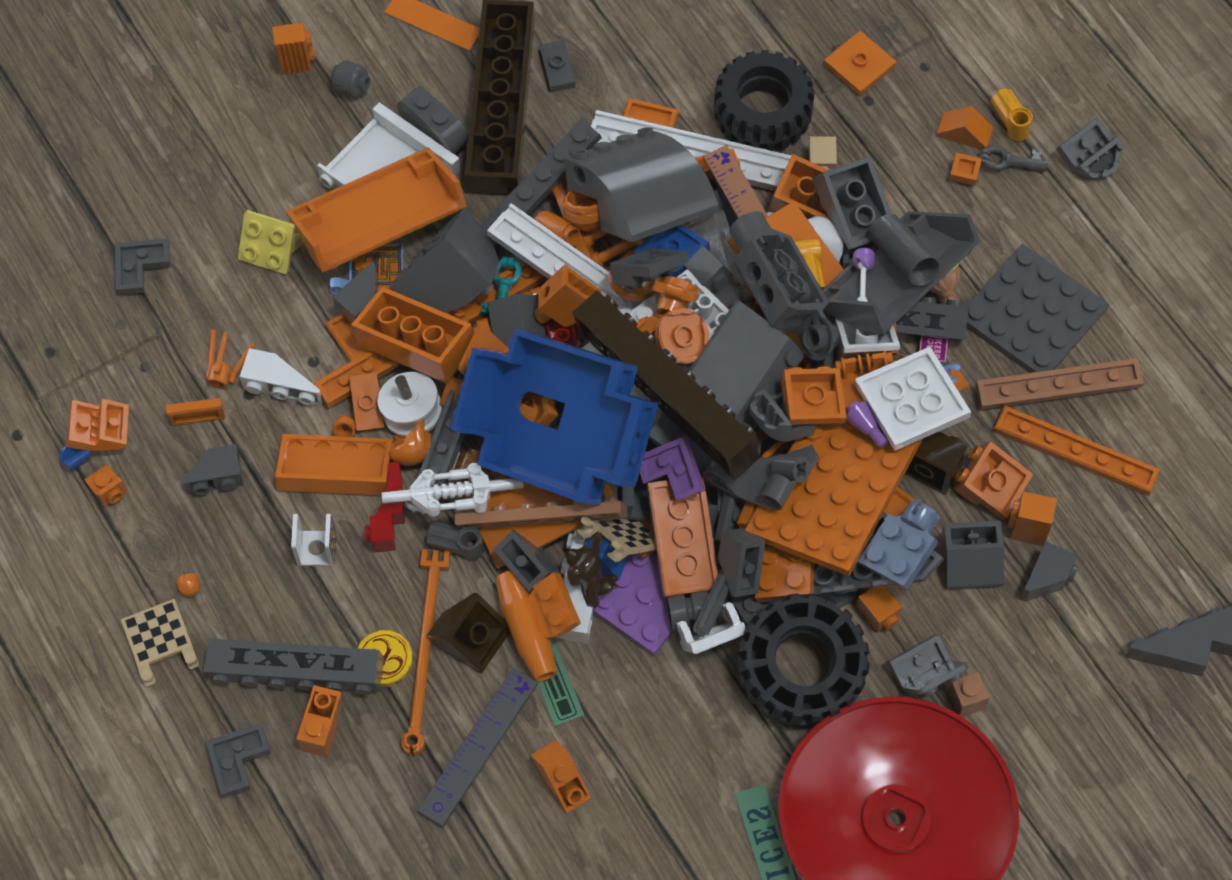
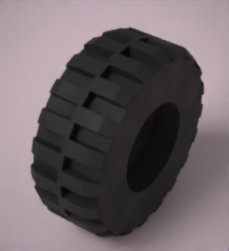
M798 593L789 594L785 599L777 598L769 602L768 606L761 608L748 623L737 648L736 669L739 670L740 675L738 680L741 688H745L748 694L746 696L748 701L752 705L756 704L761 709L760 713L766 718L771 716L778 720V724L784 726L793 724L797 728H808L809 725H817L829 715L834 717L840 714V709L853 704L862 692L870 668V662L867 659V655L870 653L868 642H864L862 638L864 631L860 624H854L851 620L853 615L847 609L842 611L837 608V602L829 598L827 601L820 600L817 594L808 593L806 597L799 596ZM791 636H806L814 639L824 648L829 658V670L821 682L813 686H800L790 682L781 674L776 664V652L779 645L785 639Z

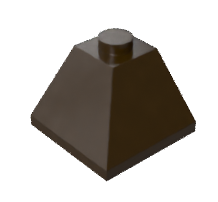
M474 592L444 611L427 636L451 657L476 672L483 673L510 631L505 619L478 593Z

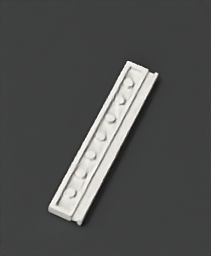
M596 110L595 118L591 124V127L602 137L599 142L609 143L616 141L617 136L634 135L638 133V129L650 127L653 128V131L674 138L693 157L706 155L727 145L729 149H734L740 162L741 170L749 184L773 191L776 190L791 158V155Z
M512 203L487 230V236L548 279L563 265H567L598 287L604 297L607 294L610 295L619 307L617 309L622 314L631 312L644 302L624 301L611 288L608 281L609 272ZM622 286L623 289L635 293L634 289H626L625 286Z

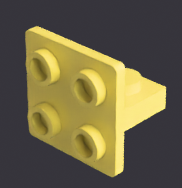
M247 210L243 217L238 259L282 274L288 273L291 254L302 245L299 235L295 233L296 226L292 223Z

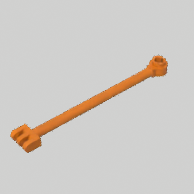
M422 549L420 568L421 570H428L410 726L408 732L401 739L403 751L409 756L411 755V746L407 742L410 738L418 740L413 745L414 756L420 755L425 749V741L421 735V723L431 649V639L427 634L434 624L440 571L449 572L450 551H444L443 561L439 560V550H433L432 560H428V549Z

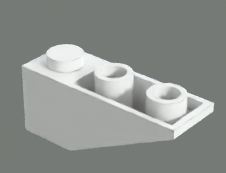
M249 348L240 374L243 389L252 394H270L280 400H286L287 398L298 400L304 405L323 404L320 390L278 355Z

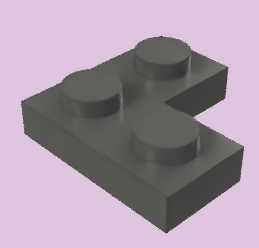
M168 238L115 243L116 292L118 295L144 293V269L171 267L170 242Z
M262 723L206 741L222 798L251 789L243 762L271 753Z

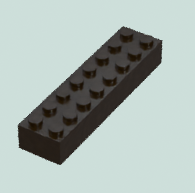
M509 0L482 1L465 166L466 192L510 194L520 184L535 24L534 2Z
M596 290L572 312L580 334L602 355L638 366L633 385L650 401L658 403V408L736 481L760 458L757 448L759 444L755 440V431L745 422L741 425L735 419L736 414L726 404L721 406L715 400V394L706 385L701 387L697 384L694 374L687 367L681 369L675 363L677 360L673 354L666 348L662 351L656 345V339L647 330L642 332L637 328L636 320L629 313L622 314L617 309L619 307L610 295L607 294L604 297Z

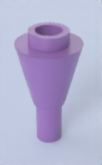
M856 401L846 409V421L865 435L870 436L880 449L889 443L878 429L879 427L866 401L861 403Z

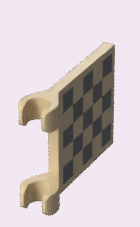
M582 517L580 520L585 526L582 529H578L577 533L583 538H589L596 532H599L612 542L611 546L615 550L612 553H608L607 556L614 562H619L630 554L656 550L653 531L638 520L613 518L592 521L588 517Z
M175 599L121 619L141 679L146 687L156 684L150 665L176 654L183 653L185 662L190 670L199 667V661Z

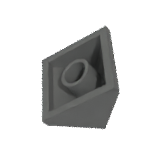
M515 294L487 303L491 331L508 348L514 329L529 331L547 337L545 323H540L534 314V311L539 308L538 295Z

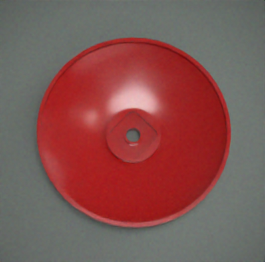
M871 698L853 703L849 707H843L840 709V714L834 717L829 715L823 719L797 746L784 773L780 790L779 825L781 837L791 864L801 880H1001L1011 862L1019 834L1020 817L1016 788L1011 773L996 747L975 725L961 715L938 704L916 698ZM898 812L903 815L905 822L900 826L892 825L888 820L889 814Z

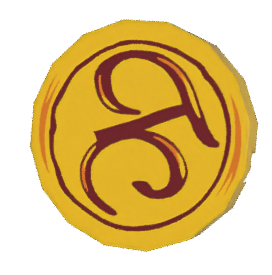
M379 630L365 637L358 646L360 649L380 650L383 655L384 663L380 687L396 685L395 683L408 676L413 665V653L409 642L401 634L391 630Z

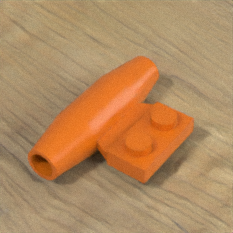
M511 570L501 573L495 579L501 610L517 651L536 682L549 680L557 674L550 638L562 637L581 624L560 573L553 572L535 584L530 593Z

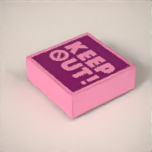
M921 335L919 351L931 347L938 360L946 362L948 338Z

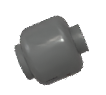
M342 61L334 66L330 76V82L333 84L336 92L353 98L361 96L364 91L369 89L371 83L366 67L350 61Z

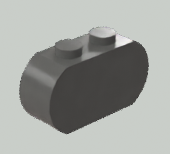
M418 86L397 103L398 111L405 121L451 153L455 154L468 143L469 134L460 119L425 88Z

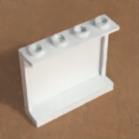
M380 102L373 108L374 119L326 167L321 163L317 165L320 182L329 189H336L429 147L455 176L461 172L459 157Z

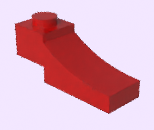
M400 462L388 463V482L385 492L403 490ZM404 501L381 503L377 513L369 516L370 526H365L366 543L372 544L374 553L396 551L394 525L405 524Z

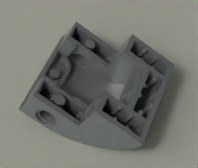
M641 128L637 130V134L620 135L616 137V141L610 143L599 142L592 149L575 150L572 152L573 155L563 158L568 189L597 199L601 230L625 240L634 242L719 211V205L712 186L697 160L681 143L666 134L653 131V128Z

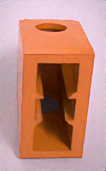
M563 265L540 287L538 291L539 308L534 311L535 317L542 324L553 319L563 327L573 325L576 321L572 312L596 290L600 293L601 290L567 265Z

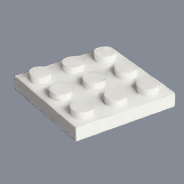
M931 347L855 379L857 390L864 401L867 402L874 418L894 451L971 417L970 409Z

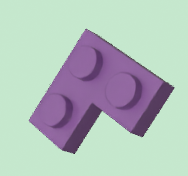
M681 437L644 453L639 471L643 484L668 476L676 501L684 500L705 491L688 437Z

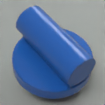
M65 445L60 452L59 459L61 464L70 471L80 467L87 458L92 456L90 450L74 449Z

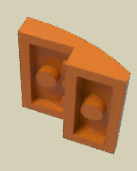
M102 399L99 406L72 400L69 406L66 447L92 451L124 449L127 445L129 405Z

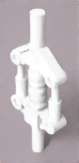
M471 463L466 469L449 470L448 473L435 474L432 470L426 469L414 481L409 490L381 492L382 504L411 501L429 516L435 517L439 515L440 510L456 509V511L474 509L478 513L485 512L490 492L522 489L524 485L523 481L515 478L489 481L488 475L481 470V466L477 465V463ZM450 479L451 481L469 480L464 481V484L456 482L455 485L453 483H449V485L444 483L441 486H438V484L433 485L435 480ZM470 494H473V498L455 500L453 503L440 504L437 501L440 497L447 499L449 496L450 498L458 496L459 498L463 497V495L469 497Z

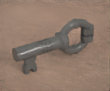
M999 146L983 148L979 154V158H982L981 164L992 170H1001L1014 166L1046 172L1047 161L1041 160L1042 150L1036 152V149H1032V158L1028 159L1012 156L1011 153H1008ZM990 153L1001 154L1003 156L1002 163L989 162Z

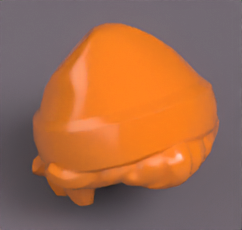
M569 191L561 205L564 209L565 217L582 231L590 232L596 230L600 226L597 199Z

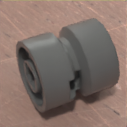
M707 591L691 593L689 598H686L683 594L667 596L672 633L678 632L676 623L680 621H686L688 627L694 626L708 597Z

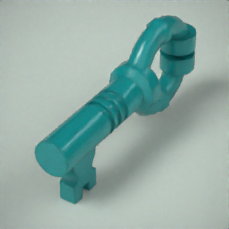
M502 257V260L499 261L498 272L493 280L499 287L496 300L508 297L509 289L522 276L521 265L516 261L515 257ZM500 268H515V275L511 279H500L498 275ZM482 303V308L484 309H481V314H488L487 303Z

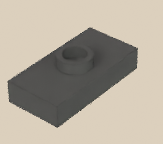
M565 41L540 44V54L550 92L575 88V79Z

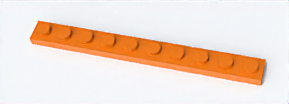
M521 261L519 264L522 268V276L509 289L508 296L527 292L529 289L548 280V278L524 261ZM509 268L499 274L500 279L513 278L515 268ZM492 281L494 287L484 297L479 294L467 305L444 313L473 324L488 315L481 314V309H484L482 308V303L496 300L499 287ZM369 350L316 381L314 385L320 390L323 401L330 408L352 395L349 376L377 373V379H380L403 364Z

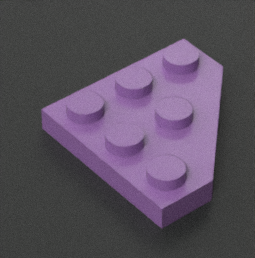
M637 553L627 556L628 560L620 579L614 582V584L618 585V588L613 589L606 597L599 596L600 603L598 607H593V614L654 657L671 637L666 597H663L657 555L652 553L643 558Z

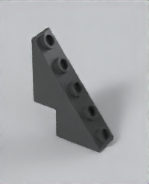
M1230 603V607L1222 610L1219 607L1207 611L1204 617L1195 620L1194 617L1187 618L1180 622L1176 628L1170 630L1168 627L1159 629L1152 634V637L1145 640L1139 637L1127 643L1129 650L1125 658L1202 676L1208 665L1210 651L1232 656V603Z

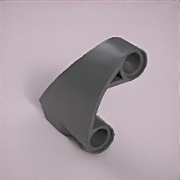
M811 444L784 455L779 454L773 457L759 458L736 481L711 458L703 472V476L710 483L744 501L768 509L781 510L797 482L802 483L808 478L819 459V455Z

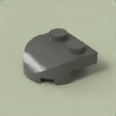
M1099 118L1092 120L1056 148L1071 171L1084 179L1106 177L1114 173L1121 164L1119 160L1122 144L1118 136L1115 138L1111 137Z
M766 389L754 395L749 413L759 427L771 438L787 442L814 435V424L792 425L788 419L787 407L784 405L782 393L770 396Z

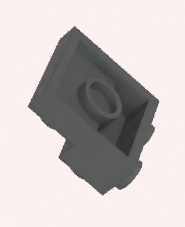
M648 248L610 263L613 284L625 286L626 289L640 288L645 281H655V279L661 278V275L679 270L678 266L689 262L688 252Z

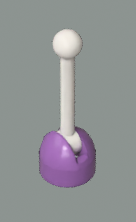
M860 248L853 253L854 267L861 271L860 297L857 298V301L868 302L865 297L866 271L872 269L875 263V253L868 248Z

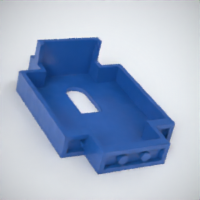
M514 329L513 336L509 342L508 354L487 348L472 349L471 356L468 359L464 382L460 389L457 408L453 414L451 430L459 433L476 434L485 438L480 449L477 465L583 504L600 505L606 481L619 486H636L658 403L631 395L638 366L533 332ZM534 392L565 403L558 430L528 420L523 416L520 406L523 397L527 393Z

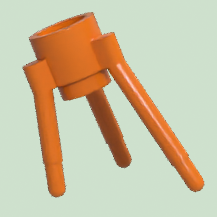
M213 329L211 331L208 369L205 378L206 383L225 389L228 383H235L236 376L244 365L249 348L254 349L255 344L251 343L231 372V366L223 362L228 332L223 333L217 360L214 362L217 332Z

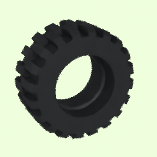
M761 50V53L752 51L746 53L745 57L740 55L734 58L732 64L728 63L722 69V73L716 81L714 116L715 120L718 121V128L721 132H726L725 137L731 142L736 141L740 144L775 151V148H780V150L788 148L789 142L792 144L796 143L801 139V134H805L809 128L814 104L812 79L807 75V70L801 64L797 66L795 59L790 56L787 59L780 52L772 54L769 53V50ZM763 90L778 94L787 104L773 112H758L748 108L741 99L751 92Z

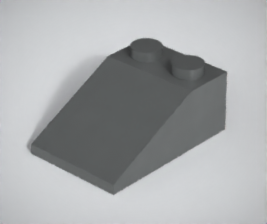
M871 156L822 172L812 180L820 202L848 249L850 250L873 242L870 238V229L873 223L881 216L892 213Z

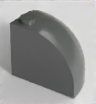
M463 208L433 238L431 245L427 243L413 257L414 259L407 268L405 267L390 285L395 292L442 312L456 310L470 303L479 294L484 297L494 287L492 281L497 275L499 268L497 253L481 225Z

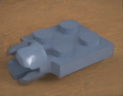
M916 499L910 501L900 516L896 517L888 514L858 560L862 567L905 590L909 589L913 580L938 544L937 539L931 536V533L939 522L940 516L928 504L924 503L921 506L920 503L922 501Z

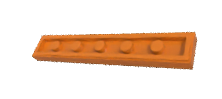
M1005 405L993 430L997 434L1147 496L1150 495L1160 469Z

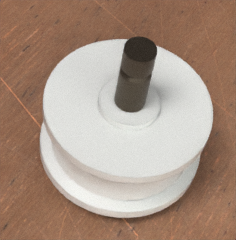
M404 372L392 377L382 386L378 394V407L383 415L386 426L391 432L401 437H406L413 431L419 420L425 421L424 430L429 432L437 425L443 410L435 383L427 375L419 372Z

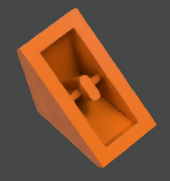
M973 106L944 112L936 136L983 149L987 148L994 127Z

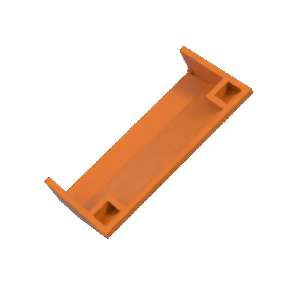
M427 147L286 211V214L291 223L296 226L295 230L312 260L323 273L328 270H334L347 261L439 219L454 215L459 210L466 208L467 205L460 181L435 153Z

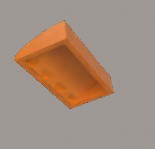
M283 434L275 474L277 491L381 496V492H385L387 487L388 463L392 462L389 451L393 444V439Z

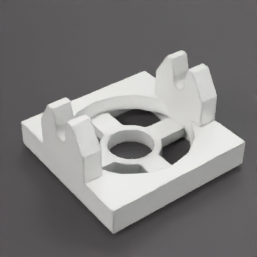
M730 602L723 604L727 622L712 627L710 633L704 637H700L698 634L692 636L686 621L676 623L681 637L680 644L682 649L698 654L744 635L746 627L744 622H740L733 604Z

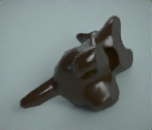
M597 533L594 536L591 548L587 546L579 549L572 548L566 555L567 563L570 566L567 571L569 583L574 588L582 584L586 599L594 608L599 606V596L606 597L613 589L618 588V585L614 584L618 578L617 575H606L601 569L599 553L602 533Z

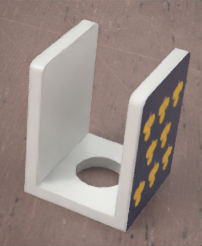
M293 514L291 548L297 566H335L336 529L331 514H326L325 531H303L299 515ZM313 542H321L324 544L325 549L320 555H312L309 552V546Z

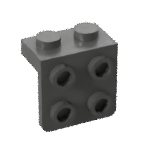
M934 634L886 661L901 692L913 695L922 694L923 697L935 693L938 690L937 686L945 681L951 683L960 679L963 676L962 672L968 669L966 662L951 660L938 634Z

